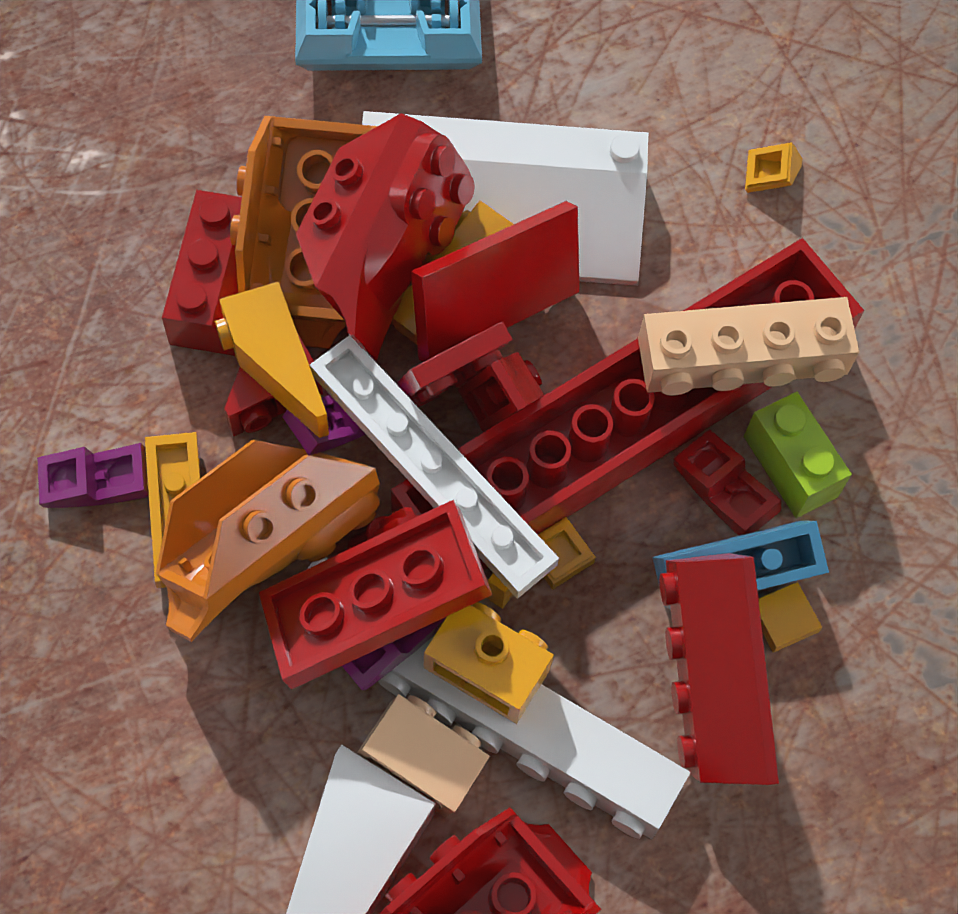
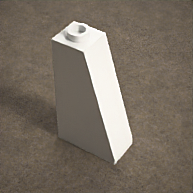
M341 745L333 760L286 914H373L434 817L435 803Z

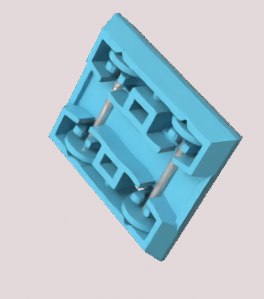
M296 0L295 62L296 65L309 71L471 69L482 63L479 0H459V15L458 0H448V15H445V0H331L332 16H328L327 0Z

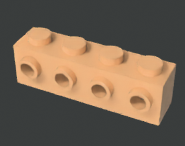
M847 297L644 314L638 335L647 392L662 391L666 395H680L693 388L713 387L718 391H728L736 389L743 384L764 382L767 386H781L795 379L815 378L819 382L834 381L844 375H848L859 354Z

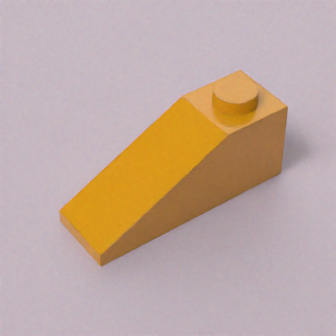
M279 282L219 299L223 319L215 321V325L223 349L233 348L239 366L319 438L328 436L327 413Z

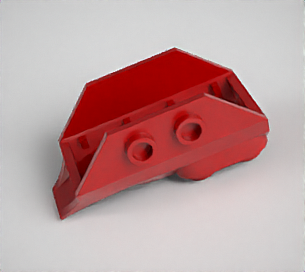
M403 113L398 114L338 149L296 233L315 288L345 320L348 334L374 361H377L392 319L405 291L412 281L411 271L422 265L427 254L438 255L445 247L450 245L454 237L455 227L465 206L471 201L475 189L474 180L467 165L449 138L424 122Z
M509 807L474 829L463 840L460 841L456 835L448 838L429 857L434 863L431 868L418 879L412 873H409L391 888L385 896L391 903L379 914H597L602 909L589 894L592 872L549 824L535 825L525 823Z

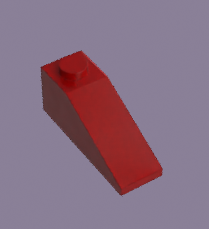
M519 352L498 359L457 389L483 432L544 396L539 387L542 385V380L537 369L529 360L523 361Z

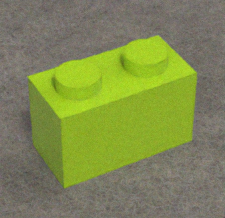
M798 391L754 412L743 437L794 517L798 518L838 498L852 473Z

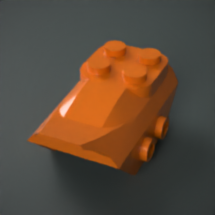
M264 116L248 149L246 166H240L237 174V194L242 196L240 215H234L232 218L230 240L232 245H236L238 293L279 282L296 331L306 347L329 349L336 336L346 326V323L315 288L296 233L338 149L377 126Z
M251 440L170 500L155 573L167 587L169 608L165 625L168 629L192 642L222 610L247 588L275 575L295 560L308 559L310 562H315L330 555L336 548V542L350 531L366 526L375 518V511L380 505V498L377 495L380 483L376 469L321 452L309 456L305 449Z

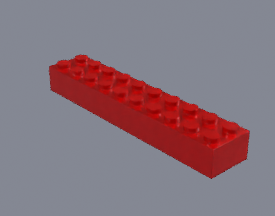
M802 237L683 311L847 297L855 330L864 309ZM637 338L457 448V450L538 535L563 518L574 514L773 386H767L764 382L743 384L736 389L728 391H718L713 387L693 388L680 395H666L662 391L647 392ZM408 479L391 489L392 513L403 507H411L415 515H422L434 509ZM479 558L480 563H481L482 568H483V571H484L485 569L489 568V567Z

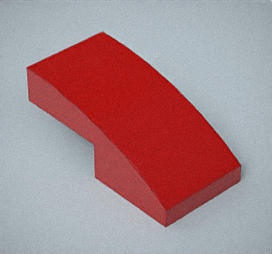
M710 429L673 458V464L683 478L737 535L758 531L781 511L782 500L745 470V458Z

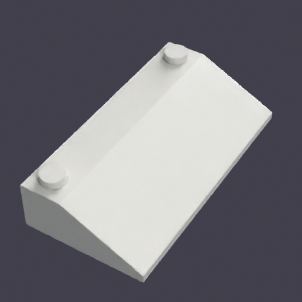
M363 111L362 125L379 126L398 114ZM408 115L424 122L449 138L467 165L473 177L475 189L471 201L465 206L463 212L465 210L471 212L480 200L504 218L516 224L564 201H568L578 206L579 281L638 286L647 182L649 133Z

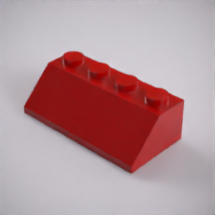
M726 553L665 560L667 573L660 574L659 585L663 605L671 606L673 627L666 628L665 639L669 659L677 660L679 681L672 682L671 694L675 713L683 714L685 735L678 736L677 738L681 767L684 769L689 768L690 775L700 783L779 784L754 557Z

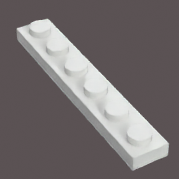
M350 335L310 364L313 377L433 508L451 500L455 501L461 510L478 557L517 599L558 565L559 557Z

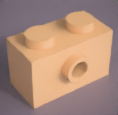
M398 694L389 703L357 754L435 803V811L443 817H447L456 812L490 756L479 749L482 743L475 735L459 726H454L451 730L436 720L434 717L437 712L428 703L413 695H409L405 699Z

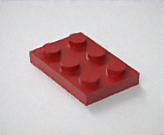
M502 321L415 366L396 384L420 408L437 399L440 394L447 391L452 385H455L456 388L464 385L487 366L503 358L500 349L513 339Z

